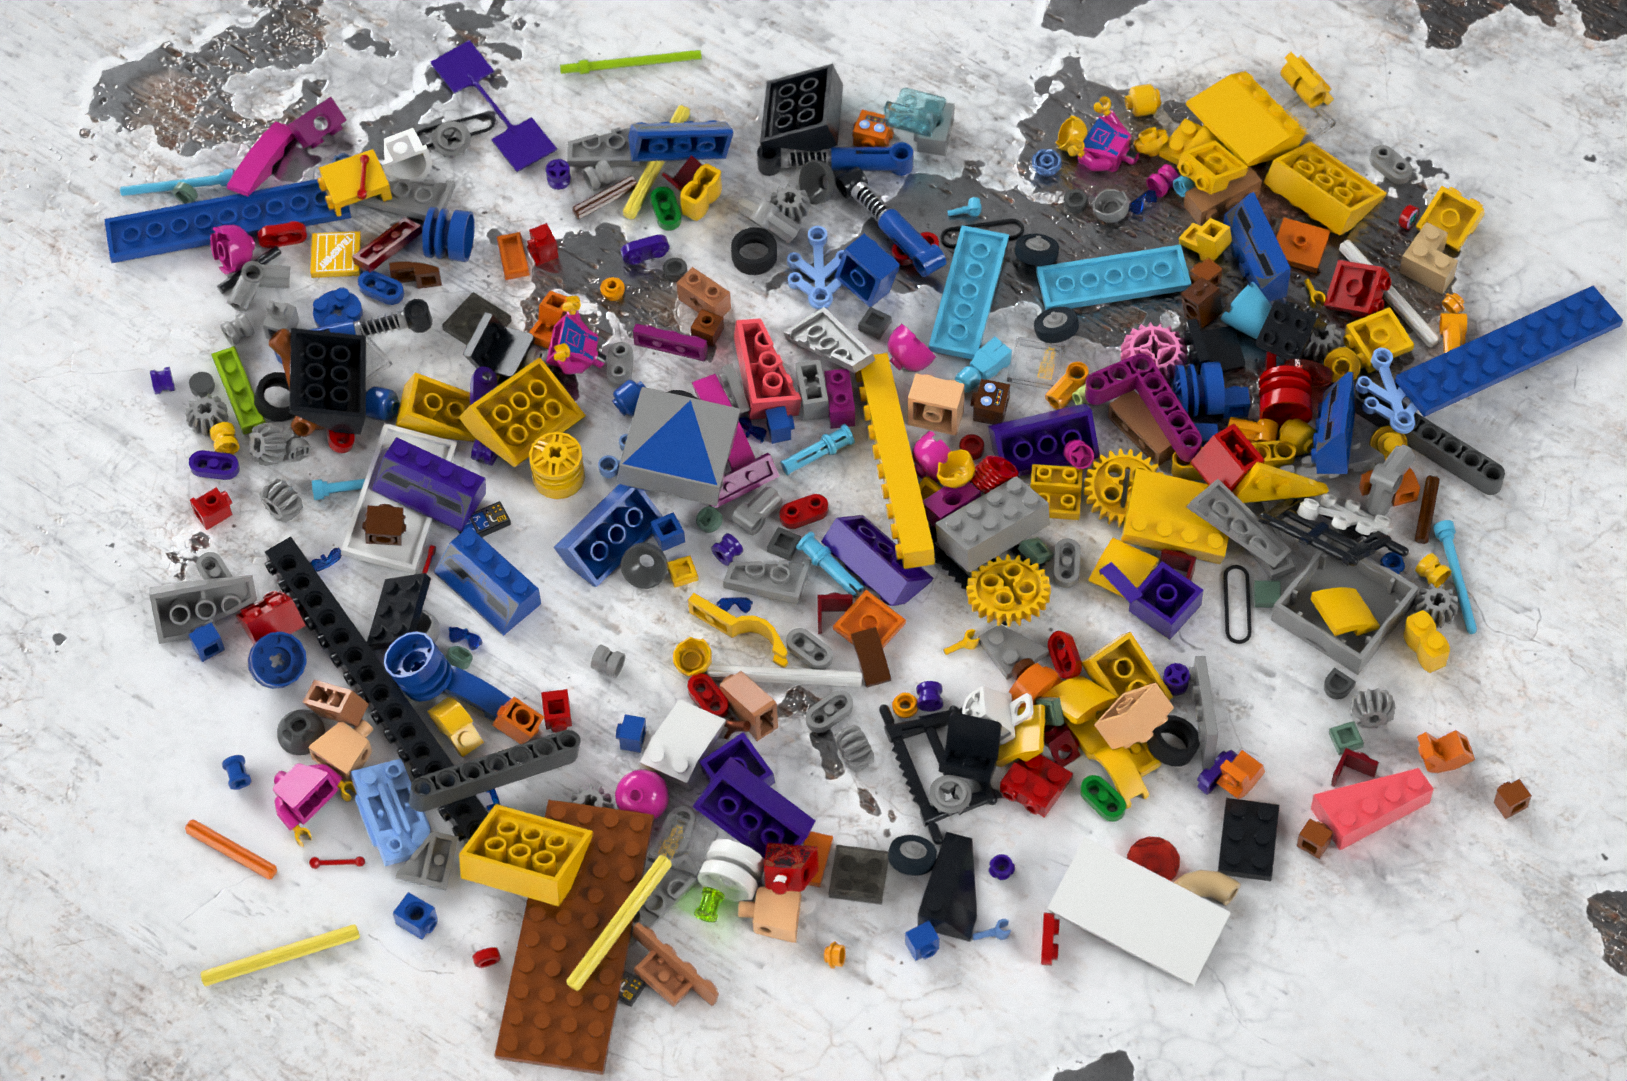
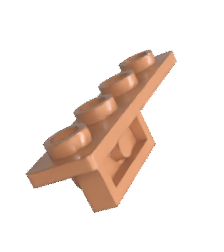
M639 922L634 926L632 936L650 951L634 968V973L673 1007L692 989L711 1006L717 1002L719 993L716 986L710 980H704L697 974L695 967L691 963L683 962L670 945L659 941L651 928L648 926L644 927Z

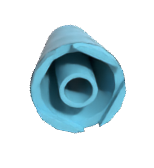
M1251 282L1250 286L1247 285L1230 304V312L1225 311L1221 321L1257 340L1272 305L1258 286Z

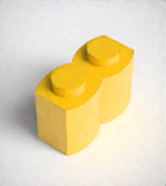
M707 163L698 168L694 175V180L687 183L681 191L680 199L683 215L698 221L707 213L709 204L717 200L722 192L721 170Z
M1424 610L1408 616L1403 637L1408 647L1417 653V659L1421 667L1428 673L1445 667L1450 647L1446 638L1436 631V624L1433 618Z

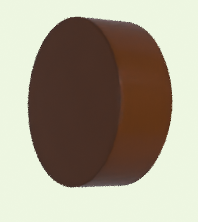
M1031 658L1020 660L1013 667L1011 675L1017 680L1035 662Z

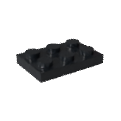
M426 573L385 579L367 640L372 650L389 648L400 636L416 632L431 578Z
M1226 798L1218 863L1219 872L1227 876L1271 881L1279 815L1278 804Z

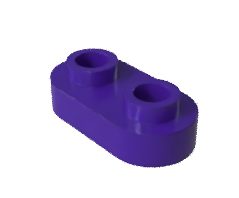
M659 234L629 242L621 248L620 252L625 263L636 265L645 260L663 257L669 251L670 245L667 237Z
M479 367L470 378V405L497 387V376L492 369Z
M200 450L193 453L189 458L191 472L198 477L230 480L236 477L240 471L238 459L229 453Z
M1233 750L1228 752L1222 751L1215 759V764L1210 769H1204L1198 776V789L1206 795L1210 794L1218 786L1216 782L1222 775L1220 766L1226 759L1232 763L1238 754Z

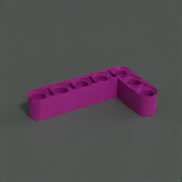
M1143 353L1136 354L1088 375L1086 378L1085 399L1090 404H1103L1136 389L1181 460L1191 462L1201 450V434L1149 355Z

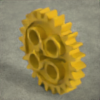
M1119 449L1118 455L1115 456L1110 450L1108 459L1100 455L1099 463L1093 461L1092 469L1087 470L1086 476L1088 478L1084 480V486H1086L1084 495L1088 496L1086 504H1094L1091 512L1100 511V520L1105 516L1108 517V525L1115 520L1117 521L1118 528H1120L1122 523L1125 522L1136 468L1155 473L1158 470V464L1150 465L1151 457L1145 460L1141 459L1142 452H1139L1137 456H1133V451L1130 449L1128 454L1124 455L1122 449ZM1125 469H1129L1130 474L1127 485V495L1125 498V507L1122 508L1120 506L1123 492ZM1115 472L1119 477H1112L1109 473ZM1112 495L1116 500H1109L1105 496Z
M1009 554L1005 560H1001L999 556H996V562L993 563L989 560L986 562L987 566H979L978 571L971 572L972 578H968L966 590L968 604L972 605V611H978L979 618L987 616V623L992 622L994 619L997 620V626H1000L1003 621H1006L1008 627L1011 626L1012 621H1016L1020 626L1021 619L1031 622V615L1039 617L1040 610H1046V603L1050 602L1051 585L1049 584V576H1045V569L1039 570L1038 563L1030 565V558H1027L1024 562L1020 561V555L1015 560H1011Z

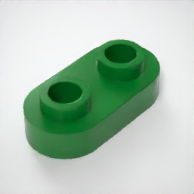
M664 186L655 188L650 197L659 227L667 231L677 229L682 220L673 190Z
M1091 775L1082 781L1080 789L1082 798L1103 819L1115 822L1124 816L1126 810L1124 798L1102 777ZM1094 789L1097 790L1098 793L1091 794L1089 791ZM1113 807L1116 811L1110 812L1108 808Z

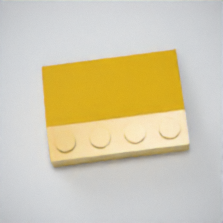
M1246 71L1226 76L1187 100L1185 104L1230 152L1247 167L1274 160L1298 148L1306 134L1298 122L1293 120L1284 111L1283 107Z
M1311 141L1274 159L1263 182L1274 193L1282 195L1289 200L1290 204L1308 213L1310 218L1321 222L1327 226L1328 230L1338 235H1342L1355 227L1387 194Z
M539 357L471 404L458 418L474 438L515 468L529 458L531 446L540 436L551 432L564 433L586 415Z
M1136 468L1121 536L1122 542L1162 551L1163 548L1172 551H1183L1187 555L1196 557V559L1221 564L1226 554L1229 537L1186 508L1195 497L1209 486L1208 484Z
M495 804L459 853L461 878L559 906L573 885L593 836V831Z

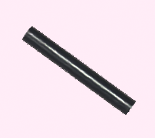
M275 246L254 261L266 265L282 254L281 250ZM242 269L217 286L222 294L236 285ZM254 271L247 273V277L254 273Z

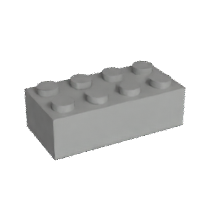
M1016 476L936 522L937 545L967 572H971L1049 526V503Z

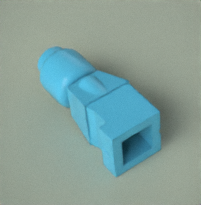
M997 337L992 338L982 348H979L970 362V366H966L956 374L955 381L965 384L964 392H971L980 384L981 379L988 380L1011 364L1012 350Z

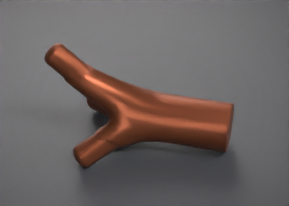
M734 717L726 720L724 727L728 731L724 738L729 739L736 731L748 732L751 728L750 722L735 721Z

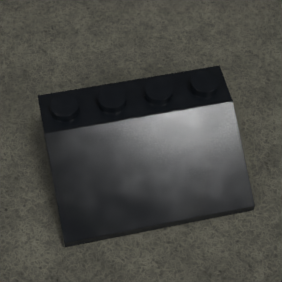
M833 63L767 81L760 136L761 146L812 152L838 146L843 83Z
M291 328L289 413L334 432L361 435L366 419V336Z

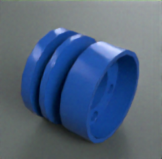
M430 207L427 211L422 230L424 256L426 258H433L436 255L437 259H442L446 250H448V256L451 261L467 262L470 258L474 241V213L472 211L456 209L450 220L447 208H442L439 212L437 207Z
M1220 362L1202 363L1199 375H1197L1193 364L1188 365L1187 375L1183 364L1175 366L1173 392L1187 414L1189 406L1191 415L1193 417L1197 416L1199 405H1203L1206 416L1224 413L1225 388Z
M273 632L260 638L250 649L248 656V669L253 679L261 686L271 689L284 688L297 681L304 672L307 663L306 651L302 643L293 635L285 632ZM276 655H279V661L282 663V665H277L274 668L271 666L272 661L270 660V657L273 658Z
M411 632L400 636L389 646L384 657L386 671L410 700L417 702L429 701L439 696L451 681L453 670L450 662L426 633Z

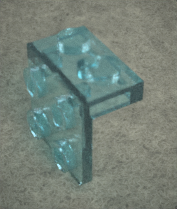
M906 87L902 88L895 103L887 101L884 106L886 126L931 137L945 108L946 99L934 94Z

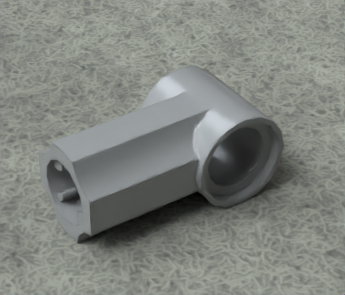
M766 486L748 504L744 502L737 507L732 515V521L750 535H756L764 526L766 518L782 504V498L774 488Z

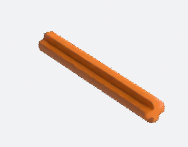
M191 819L186 825L185 830L187 834L266 879L271 880L277 873L276 865L200 822Z

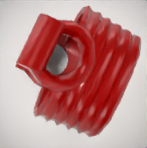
M986 456L982 462L976 465L974 476L969 482L986 494L1010 479L1018 477V471L1011 462L1003 457Z

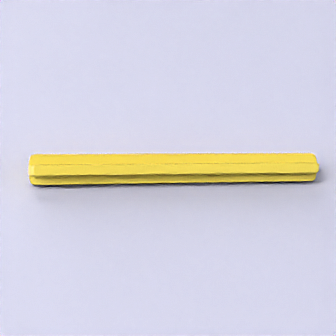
M683 105L678 106L670 123L686 122L690 115V109ZM665 161L648 162L623 209V216L625 218L633 220L636 217Z
M660 855L569 976L567 985L576 991L581 989L672 866L671 861L667 857Z
M353 924L202 971L200 974L204 986H209L357 940L360 936L358 928Z

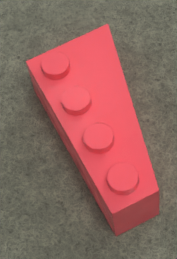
M761 318L736 320L734 341L744 394L750 408L748 412L749 420L766 418L765 410L785 406L787 415L799 416L802 399L799 393L795 391L793 381L790 375H787L783 367V361L780 355H777L773 347L774 343Z
M1416 768L1314 794L1311 810L1320 822L1326 824L1333 831L1332 840L1338 849L1342 850L1429 804L1434 788L1421 770Z

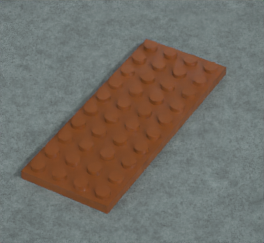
M548 800L545 818L593 831V836L573 885L559 906L527 898L494 1056L496 1059L604 1075L635 916L579 991L570 988L567 985V979L643 878L654 815Z

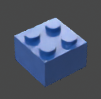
M864 233L845 248L835 277L868 307H872L890 293L900 264L893 256L887 254L879 247L876 241L870 239Z

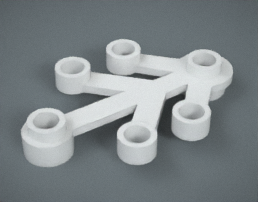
M1323 493L1320 504L1327 508L1319 507L1317 501L1305 498L1304 502L1300 503L1297 511L1299 516L1308 520H1316L1318 514L1334 517L1331 523L1332 526L1342 530L1357 524L1355 530L1364 535H1370L1371 532L1375 533L1377 531L1388 535L1394 528L1388 517L1383 515H1376L1374 517L1361 510L1360 502L1354 499H1346L1345 505L1342 507L1336 504L1337 498L1328 493Z

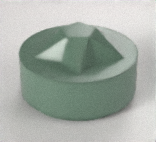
M178 182L173 189L174 196L184 204L195 202L198 197L196 190L184 182Z
M713 506L703 508L696 517L697 526L706 533H712L719 529L723 521L722 514Z
M453 646L448 649L445 658L452 666L465 670L470 667L473 656L466 648Z

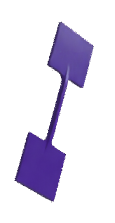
M470 40L430 61L432 67L454 94L469 86L477 88L505 123L507 130L492 138L491 141L516 172L557 151L556 146L532 117L520 124L512 125L481 87L479 81L494 73V70Z

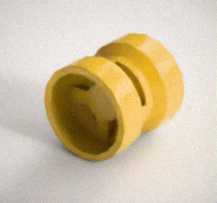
M221 422L211 427L210 436L212 441L215 442V452L234 455L240 449L239 442L234 437L236 432L232 423Z
M1434 553L1426 555L1415 568V572L1420 577L1427 578V583L1429 585L1432 583L1435 588L1445 583L1452 573L1450 568L1439 563V558Z

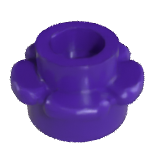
M996 855L989 862L990 867L988 871L990 875L994 878L997 877L999 880L1008 879L1015 871V865L1007 855Z

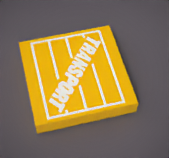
M361 232L312 233L311 278L360 276V267L354 264L352 256L361 250Z

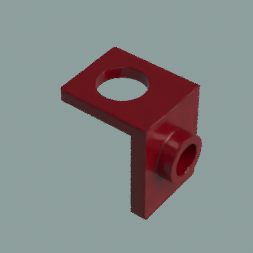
M690 156L674 177L665 172L662 173V176L675 188L682 191L687 183L694 180L696 171L703 164L694 156Z
M1163 548L1160 563L1163 561L1173 569L1187 572L1186 578L1191 581L1195 571L1196 557L1187 555L1183 551H1172Z
M833 592L817 595L818 634H822V612L847 611L853 604L852 594Z
M1061 725L1044 726V745L1049 748L1055 763L1065 767L1080 757V752L1067 728ZM1068 744L1071 749L1070 754L1062 759L1059 757V749L1061 746Z
M1345 748L1333 773L1331 785L1335 787L1344 766L1374 778L1379 762L1369 758L1363 752H1355Z

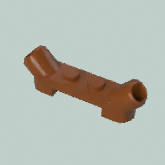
M282 328L270 338L269 346L281 357L290 389V331L287 328ZM295 416L291 423V429L300 437L310 436L314 430L325 429L298 416Z

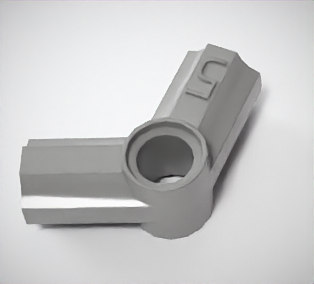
M749 194L745 197L742 196L737 203L739 206L738 212L761 228L770 230L787 243H790L799 232L801 226L782 214L778 207L764 198L760 200Z
M257 261L245 263L242 267V273L227 300V304L238 311L247 312L259 287L289 288L290 266L264 265ZM251 271H254L258 273L259 276L255 279H251L247 277L246 274Z
M1406 445L1396 446L1383 464L1378 463L1370 477L1372 487L1365 506L1369 513L1375 516H1385L1388 513L1393 496L1399 489L1404 474L1415 461L1416 455L1410 447Z

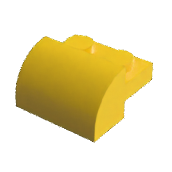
M1185 118L1160 149L1159 156L1178 165L1183 151L1214 140L1225 149L1226 146L1205 124L1200 126Z

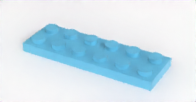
M961 226L928 345L932 352L971 360L981 347L1009 242V234Z
M1181 244L1036 268L1045 310L1054 307L1078 308L1185 291L1191 286Z

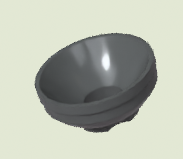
M819 160L808 161L800 171L799 188L800 190H806L810 204H821L828 201L834 192L836 177L826 162ZM825 175L828 178L827 188L823 186V178Z
M637 543L631 546L624 553L621 560V571L624 578L631 585L641 589H649L659 585L667 573L668 563L665 554L659 547L650 543ZM642 555H650L654 560V565L651 567L643 566L640 563V557Z
M304 709L286 714L279 722L277 728V738L282 749L298 756L309 754L308 747L325 734V727L320 717L314 712ZM302 720L307 724L305 729L299 732L292 730V724Z

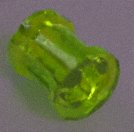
M704 887L701 892L702 899L700 905L695 909L694 915L702 921L713 923L718 919L717 911L725 895L720 890Z

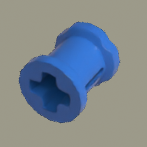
M242 755L230 756L222 762V767L227 771L229 777L228 785L232 790L245 788L252 782L250 775L246 772L244 766L246 760Z

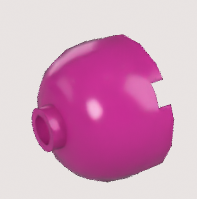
M222 225L212 229L215 231V233L210 235L214 260H220L223 266L218 268L224 274L240 271L244 264L252 259L253 250H255L254 239L237 225Z
M903 324L897 327L889 337L887 347L892 356L889 361L899 371L902 368L910 372L924 370L936 358L933 352Z
M929 431L915 444L912 458L915 463L916 474L921 479L923 477H930L935 482H939L937 478L939 462L942 464L947 462L948 453L951 450L941 439L936 442L932 438L936 434Z
M647 769L634 770L624 775L618 782L615 791V802L619 810L653 814L654 820L659 818L667 809L670 798L665 780L658 773Z

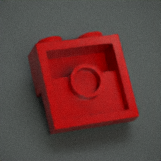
M1338 260L1324 306L1327 309L1349 312L1352 316L1361 318L1377 313L1384 308L1382 297L1384 291L1390 289V274L1380 266Z
M1041 754L1027 762L1019 759L1017 763H1013L1000 781V792L1006 799L1022 804L1030 813L1034 815L1039 814L1045 818L1073 779V773Z

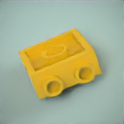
M1215 140L1183 151L1177 165L1182 176L1192 179L1199 190H1204L1210 195L1227 189L1229 181L1245 176L1249 168Z
M1441 186L1417 223L1416 229L1420 231L1425 223L1428 222L1448 232L1446 246L1459 252L1468 236L1473 234L1484 217V208H1482L1483 205L1473 198L1467 200L1462 197V193L1453 187L1447 189Z
M1390 307L1347 324L1343 336L1345 346L1354 350L1359 357L1360 368L1365 367L1368 373L1376 370L1371 363L1372 355L1376 349L1386 348L1391 351L1393 358L1412 351L1415 345Z

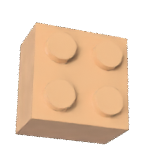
M916 373L908 396V425L956 436L964 412L965 384L955 380L935 378L929 374L922 375Z
M1153 683L1123 693L1094 726L1112 750L1119 747L1128 748L1136 742L1144 743L1154 735L1152 731L1168 720L1167 715L1174 707L1159 686Z

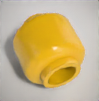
M1152 84L1131 87L1129 95L1125 96L1126 109L1131 110L1135 117L1155 114L1157 108L1161 107L1159 89H1155Z
M1302 419L1286 421L1279 430L1280 440L1292 442L1296 447V456L1311 453L1312 448H1314L1313 436L1316 430Z

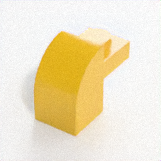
M1209 218L1203 226L1192 223L1179 237V244L1199 253L1201 261L1206 260L1208 257L1215 261L1232 241L1230 226L1212 218Z
M447 697L427 711L439 732L447 735L460 757H464L484 743L472 724V718L454 698Z

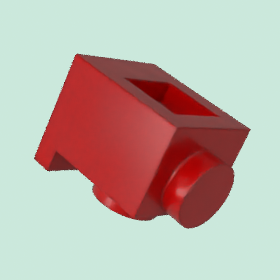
M547 223L529 230L530 240L527 241V249L536 266L559 258L556 239Z
M217 487L197 499L194 497L190 499L194 514L206 530L233 515L230 505L233 504L230 496L226 491L220 492Z
M568 690L541 692L546 730L551 729L552 732L557 733L567 730V727H571L572 720Z

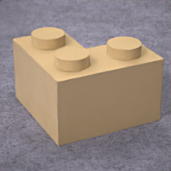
M1426 222L1402 256L1399 273L1443 295L1455 277L1458 260L1442 253L1445 249L1448 232Z

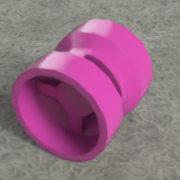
M1165 164L1158 170L1157 174H1152L1146 179V184L1155 196L1161 198L1168 193L1169 188H1174L1173 181L1179 175L1172 166Z
M1073 439L1065 445V459L1075 468L1084 469L1091 465L1094 453L1085 442Z

